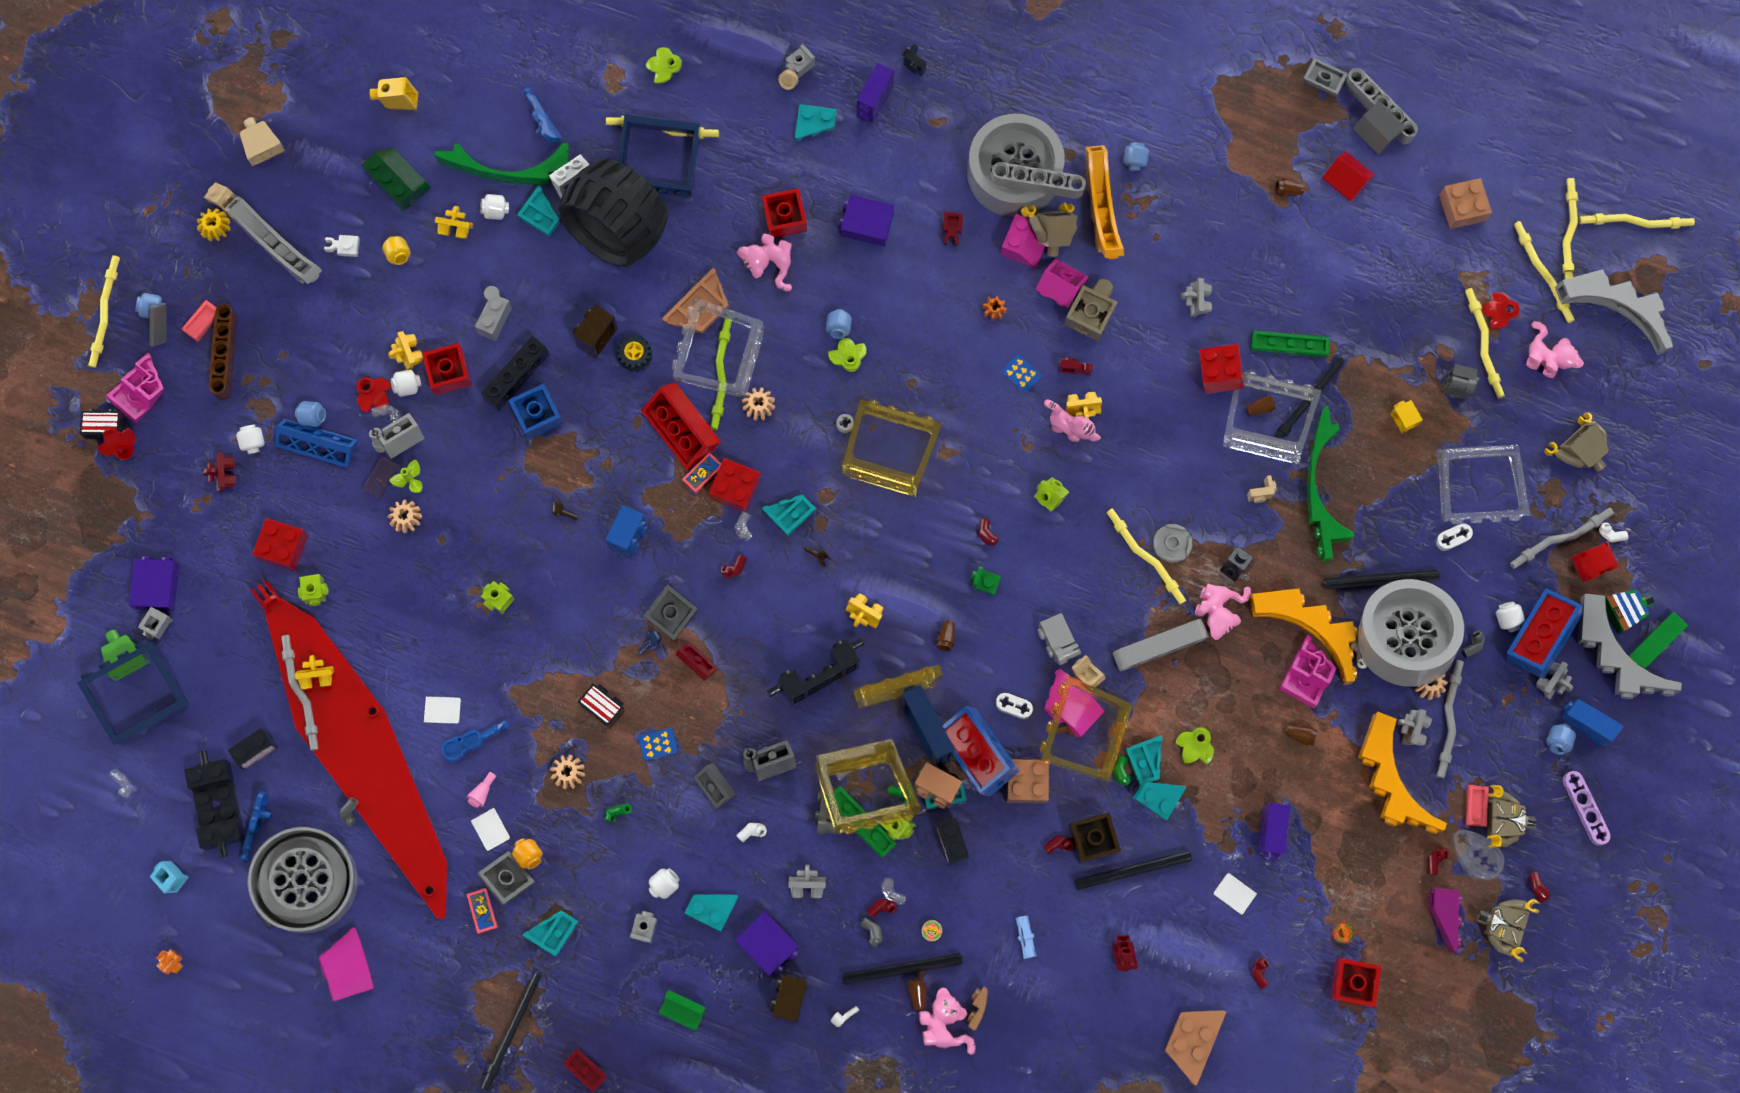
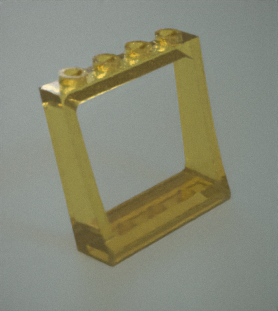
M860 399L841 475L916 497L942 423L936 422L930 416H925L924 418L916 416V413L913 411H898L897 407L893 405H888L887 407L879 405L876 400L865 401ZM864 414L931 433L930 440L915 475L863 461L852 456Z
M940 665L924 667L922 670L904 673L902 676L892 679L887 678L879 683L867 684L862 688L853 690L860 710L900 698L902 693L905 692L904 689L908 686H918L921 684L923 690L933 688L937 685L943 674Z
M1067 676L1065 683H1060L1057 694L1060 695L1059 702L1055 701L1051 713L1054 714L1053 721L1049 720L1045 732L1048 733L1047 740L1043 739L1039 751L1042 752L1040 761L1107 783L1110 781L1133 705L1071 676ZM1070 687L1079 689L1118 709L1100 771L1054 757L1050 754Z
M892 739L817 755L815 770L836 834L842 832L851 834L863 827L872 829L876 824L880 823L890 825L897 819L910 820L914 815L920 814V803ZM888 763L908 803L850 817H841L829 776Z

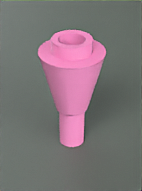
M489 772L484 781L466 796L469 799L467 802L475 808L479 806L484 807L490 785L496 775Z

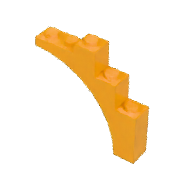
M1104 145L1085 147L1087 192L1090 195L1091 219L1095 228V247L1098 252L1103 253L1105 258L1117 259L1119 256H1124V248L1118 234L1113 211L1108 152Z
M1300 588L1251 595L1252 617H1272L1299 625L1323 643L1332 655L1339 669L1343 685L1352 684L1355 681L1357 671L1356 667L1352 665L1353 649L1349 647V645L1356 641L1358 631L1354 627L1353 621L1329 624L1331 622V613L1327 610L1326 605L1303 608L1305 600L1304 595L1300 594Z
M1376 712L1372 717L1358 759L1362 760L1364 765L1376 766L1369 789L1374 790L1373 793L1382 797L1387 795L1380 818L1384 819L1386 824L1394 827L1403 824L1404 820H1407V824L1418 827V825L1423 826L1427 832L1432 834L1445 831L1447 823L1432 816L1420 807L1409 795L1400 780L1393 756V732L1397 719Z

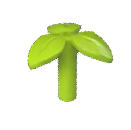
M413 460L407 468L401 469V474L394 475L389 480L396 487H404L409 483V490L413 493H419L423 488L422 482L414 479V477L420 474V466L417 460Z

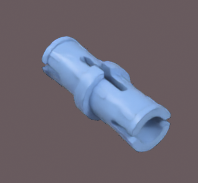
M1029 916L1016 918L1019 931L1018 941H1021L1023 958L1036 957L1033 944L1034 934L1031 933Z

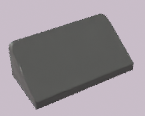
M164 304L150 305L149 327L151 346H157L166 342V305Z
M713 763L705 766L693 777L716 809L736 796V793Z

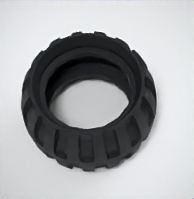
M608 158L593 162L582 169L565 189L558 208L560 220L563 221L565 228L572 234L575 240L591 254L616 267H628L646 256L660 240L669 215L664 200L661 199L656 189L644 177L619 161L608 160Z

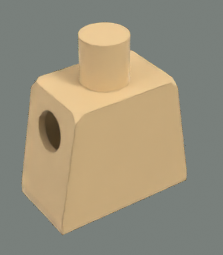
M250 117L243 122L246 129L240 132L246 157L252 167L285 151L278 138L264 121L256 123L255 119Z

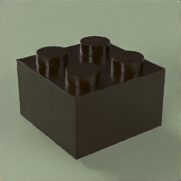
M595 304L592 309L589 308L586 311L585 319L582 323H578L575 326L573 337L577 348L597 359L618 330L615 317Z
M1110 812L1075 821L1068 825L1079 864L1102 859L1121 852Z
M784 974L782 979L778 978L775 988L778 996L777 999L772 1000L770 1011L773 1012L772 1016L798 1023L808 981Z

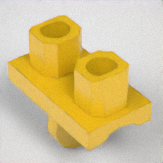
M454 206L452 211L446 210L445 215L451 216V219L435 218V223H438V234L449 236L452 225L457 226L455 237L467 239L469 229H473L474 223L458 221L459 218L465 219L466 215L460 212L459 206Z
M403 331L398 332V338L395 339L396 343L391 345L392 350L388 353L389 358L396 359L397 363L403 362L406 370H412L414 365L423 361L422 353L420 350L414 352L410 350V347L417 345L414 334L405 335Z
M1095 392L1085 394L1084 400H1079L1076 394L1068 395L1066 412L1072 417L1084 416L1089 419V417L1096 416V414H1101L1102 399L1101 397L1098 398Z
M860 593L855 598L851 597L845 611L850 613L849 617L855 620L853 626L857 628L861 623L866 627L870 625L876 629L882 617L883 607L874 603L872 608H869L865 605L868 599Z
M310 655V661L303 662L302 664L303 668L311 667V669L300 670L295 673V680H299L301 689H308L313 687L311 677H319L320 686L322 687L330 686L332 684L334 668L333 666L317 668V666H324L323 660H316L314 655Z

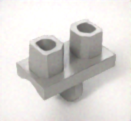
M1198 278L1196 282L1190 283V286L1186 287V292L1181 294V299L1186 301L1187 306H1190L1191 317L1207 314L1212 310L1211 302L1204 301V296L1208 297L1211 294L1212 285L1204 283L1203 278Z
M1563 661L1561 664L1553 663L1548 671V674L1553 676L1551 680L1539 678L1536 688L1544 692L1545 698L1550 700L1556 690L1557 693L1562 695L1564 690L1571 692L1573 686L1569 683L1572 677L1569 675L1565 677L1568 672L1567 663Z
M1410 710V714H1406L1405 720L1398 719L1397 724L1402 726L1401 733L1403 734L1401 744L1425 745L1427 737L1420 732L1422 728H1429L1432 722V718L1426 715V710Z
M805 865V870H797V876L802 877H789V888H791L793 898L803 897V888H811L812 898H822L823 888L826 886V877H817V871L810 870V865Z

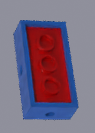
M1545 588L1507 651V662L1544 679L1583 615L1582 605Z
M965 706L943 725L955 748V759L980 794L991 796L1020 772L975 708Z

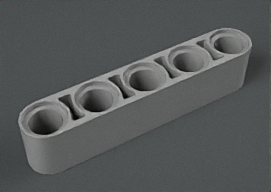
M1358 68L1352 69L1345 81V87L1368 111L1377 102L1381 101L1406 127L1396 139L1402 144L1411 143L1417 134V125L1363 70ZM1352 78H1356L1359 82L1353 81ZM1365 91L1370 92L1372 95H1367ZM1404 131H1409L1411 135L1406 134Z
M1003 162L996 163L991 173L992 182L998 186L1068 198L1081 197L1086 185L1085 179L1079 175ZM996 172H1003L1005 175L997 176ZM1021 175L1023 179H1016L1015 176ZM1040 178L1043 182L1037 183L1034 179ZM1058 181L1062 185L1055 186L1053 182ZM1072 185H1079L1080 189H1074Z
M1197 619L1118 649L1112 654L1121 672L1209 638L1202 619Z

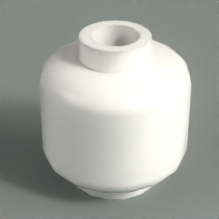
M487 194L484 199H481L480 212L484 214L486 219L502 220L504 215L509 212V202H505V198L502 195Z
M412 370L396 372L393 378H391L392 390L394 394L397 393L400 397L416 394L418 386H421L419 375H415Z
M255 424L241 427L240 431L236 434L240 450L247 451L248 454L260 452L259 448L265 444L262 430L259 427H255Z
M1515 602L1499 605L1496 617L1500 628L1508 629L1509 632L1520 630V625L1525 622L1521 606L1515 604Z
M661 868L649 879V891L655 898L667 899L678 889L679 878L671 869Z

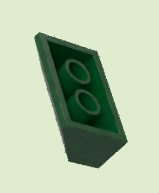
M394 148L375 152L361 164L370 179L402 212L431 189V186Z

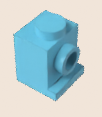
M172 861L158 863L154 868V872L150 875V878L164 893H177L189 878Z

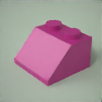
M1018 214L1015 215L1002 245L1000 255L1036 269L1045 245L1038 243L1028 218Z
M1055 259L1044 271L1035 290L1039 291L1042 296L1055 300L1060 306L1069 308L1089 277L1062 261Z

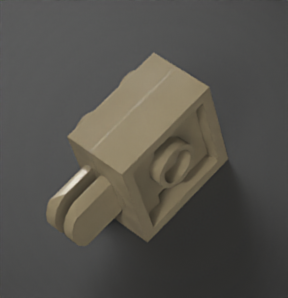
M1100 279L1095 284L1093 290L1083 285L1065 319L1064 325L1099 341L1118 303L1110 298L1113 292L1112 283L1107 279Z

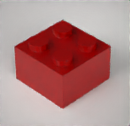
M799 188L762 195V205L769 235L778 238L807 232V222Z
M460 343L422 353L430 388L434 395L472 386L464 351Z
M1238 344L1199 349L1205 394L1244 388Z
M724 458L709 491L710 499L746 513L761 480L760 472Z
M266 518L252 555L259 561L295 572L308 534L303 529Z
M1343 958L1336 959L1330 1000L1367 1008L1376 1007L1381 966Z

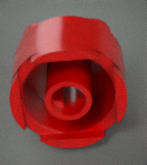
M1608 541L1571 557L1574 567L1583 582L1592 580L1605 572L1619 567Z

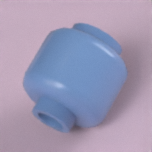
M1130 143L1129 146L1125 147L1124 165L1129 166L1131 171H1140V168L1146 167L1149 156L1148 148L1142 143Z
M143 293L141 297L138 296L135 311L138 312L140 317L149 319L151 304L166 305V303H162V298L159 295Z
M842 309L830 312L826 322L827 333L835 339L846 337L851 331V316Z
M303 401L296 408L295 417L302 426L318 427L325 421L326 411L318 402Z
M1567 724L1555 725L1550 729L1546 741L1547 746L1555 754L1563 755L1568 753L1573 748L1576 734Z

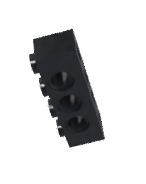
M531 336L481 392L484 400L497 411H500L550 355L547 347Z

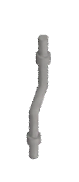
M1608 508L1599 515L1595 514L1589 518V522L1572 533L1547 537L1533 548L1523 551L1521 556L1510 562V566L1515 569L1524 562L1531 561L1535 558L1536 554L1551 544L1576 540L1592 528H1597L1603 524L1605 519L1614 514L1613 510Z
M289 635L281 636L283 645L282 658L286 663L288 682L303 704L306 721L305 734L309 739L310 751H316L319 749L316 736L318 730L317 725L314 724L311 702L297 680H295L294 650L291 649Z
M1456 660L1453 674H1450L1448 681L1450 686L1444 705L1448 734L1443 752L1439 756L1440 764L1437 772V777L1445 778L1447 766L1451 763L1452 759L1451 751L1456 736L1453 703L1457 687L1460 686L1462 680L1461 672L1464 662L1461 660Z

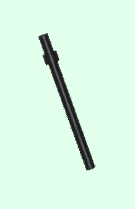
M1339 357L1285 424L1282 423L1277 429L1278 432L1269 442L1273 447H1276L1283 437H1287L1291 432V427L1345 363L1344 359Z
M534 973L492 1064H489L486 1070L488 1073L481 1088L487 1091L495 1075L498 1076L500 1072L501 1062L542 977L541 974Z

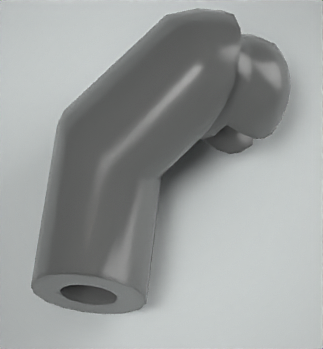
M1479 630L1473 632L1470 646L1462 649V654L1465 658L1482 651L1485 641L1483 632Z
M353 797L344 804L339 812L342 822L349 827L356 823V818L353 817V810L359 804Z
M865 917L860 925L870 932L869 944L877 947L883 940L881 927Z

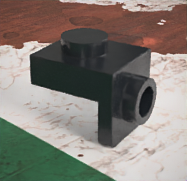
M914 43L911 47L908 46L903 53L904 65L912 73L922 76L926 71L927 63L916 56L918 44Z
M1237 546L1220 571L1233 581H1237L1253 557Z

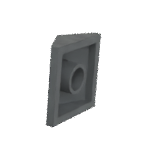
M1314 58L1302 81L1336 97L1348 74Z
M1379 101L1362 116L1353 129L1380 155L1406 127Z
M666 585L643 616L655 628L674 640L696 612L697 608L669 585Z
M510 851L477 874L502 905L517 898L534 883V880L524 868L519 866Z

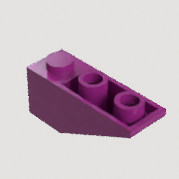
M1434 888L1430 890V913L1449 952H1458V949L1461 947V937L1458 936V928H1461L1462 918L1459 916L1462 896L1459 895V890Z

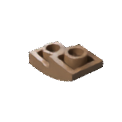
M985 987L981 990L977 988L971 997L974 1000L972 1005L978 1010L977 1012L973 1010L966 1021L969 1022L967 1027L973 1031L979 1025L987 1001V988Z

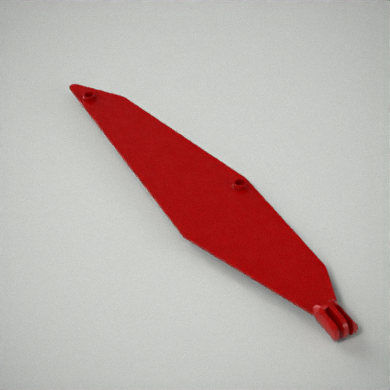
M265 579L263 582L273 594L272 596L266 593L260 583L257 587L266 598L264 602L253 588L250 592L264 609L296 730L310 747L308 736L305 734L306 721L303 704L289 685L286 663L282 658L283 645L281 636L289 635L291 649L294 650L295 659H293L295 673L296 671L311 669V667L303 668L302 664L303 662L310 661V655H314L316 660H323L324 666H317V668L329 666L334 668L332 684L330 686L322 687L320 686L319 677H311L313 687L303 689L311 702L314 724L317 725L318 730L316 736L319 749L313 751L346 797L348 799L353 797L358 801L359 804L355 809L434 915L438 919H444L446 916L447 861L385 710L316 619L280 598L268 580ZM372 709H376L374 715H370ZM429 887L433 888L432 894L426 893Z

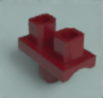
M217 453V457H215L216 468H214L212 462L207 463L208 469L202 470V475L208 477L209 483H213L214 476H216L217 492H223L224 488L235 487V475H224V470H234V457L223 456V453Z
M1118 935L1117 942H1112L1117 971L1128 972L1130 969L1138 970L1133 942L1130 941L1129 935Z

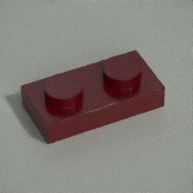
M690 642L681 647L675 654L703 681L712 676L718 669Z
M578 1048L563 1063L592 1092H595L608 1077Z

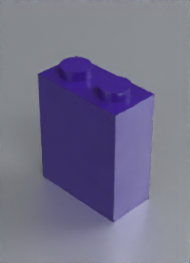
M880 63L876 64L857 98L856 116L860 120L874 123L894 87V70Z
M850 195L849 201L845 200L843 207L845 216L840 218L838 229H841V236L885 246L895 205Z
M148 556L134 559L129 606L135 610H149L150 607H153L158 611H174L179 564L173 561V558L162 557L161 560H154L153 557Z
M1270 802L1263 807L1257 855L1263 856L1264 860L1275 861V859L1285 854L1290 805Z
M765 911L735 940L770 977L773 974L777 976L784 969L782 965L787 960L791 962L799 954L797 951L799 946Z

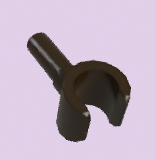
M553 503L552 513L555 516L563 515L574 520L578 519L579 516L564 511L563 504Z
M807 546L804 548V551L816 557L823 567L826 566L823 559L831 560L825 551L817 552Z

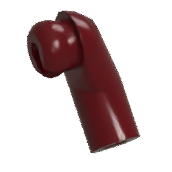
M980 519V539L989 546H995L998 543V537L989 530L990 520Z
M738 555L734 565L722 566L720 572L723 577L732 578L740 575L747 558Z
M1056 836L1044 845L1043 848L1048 854L1056 849L1071 851L1074 848V843L1070 838Z
M1437 848L1428 856V875H1438V864L1449 857V851L1446 848Z
M1538 872L1530 873L1529 878L1533 893L1537 896L1538 901L1546 902L1550 898L1549 890L1541 882Z
M878 899L866 912L871 918H874L880 911L894 913L897 910V905L890 899Z
M1258 958L1254 962L1251 971L1260 990L1269 985L1264 976L1266 967L1269 966L1266 958Z

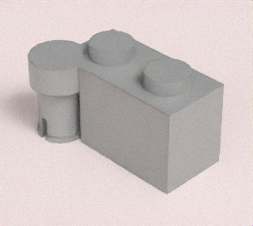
M489 286L484 290L487 303L475 328L479 335L496 342L512 307L509 300L500 297L498 288Z
M410 413L382 429L383 434L379 428H373L375 433L372 430L369 432L375 451L379 453L386 451L391 459L424 439L419 426Z
M1062 613L1040 622L1037 631L1041 640L1045 639L1046 651L1050 658L1053 657L1055 662L1057 661L1059 665L1067 663L1068 659L1081 655L1080 648H1077L1079 646L1075 643Z

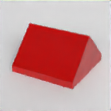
M1346 151L1338 156L1322 179L1351 202L1375 174Z

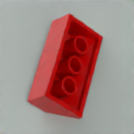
M676 382L660 387L641 410L686 470L699 463L709 452L712 453L721 443L720 439Z

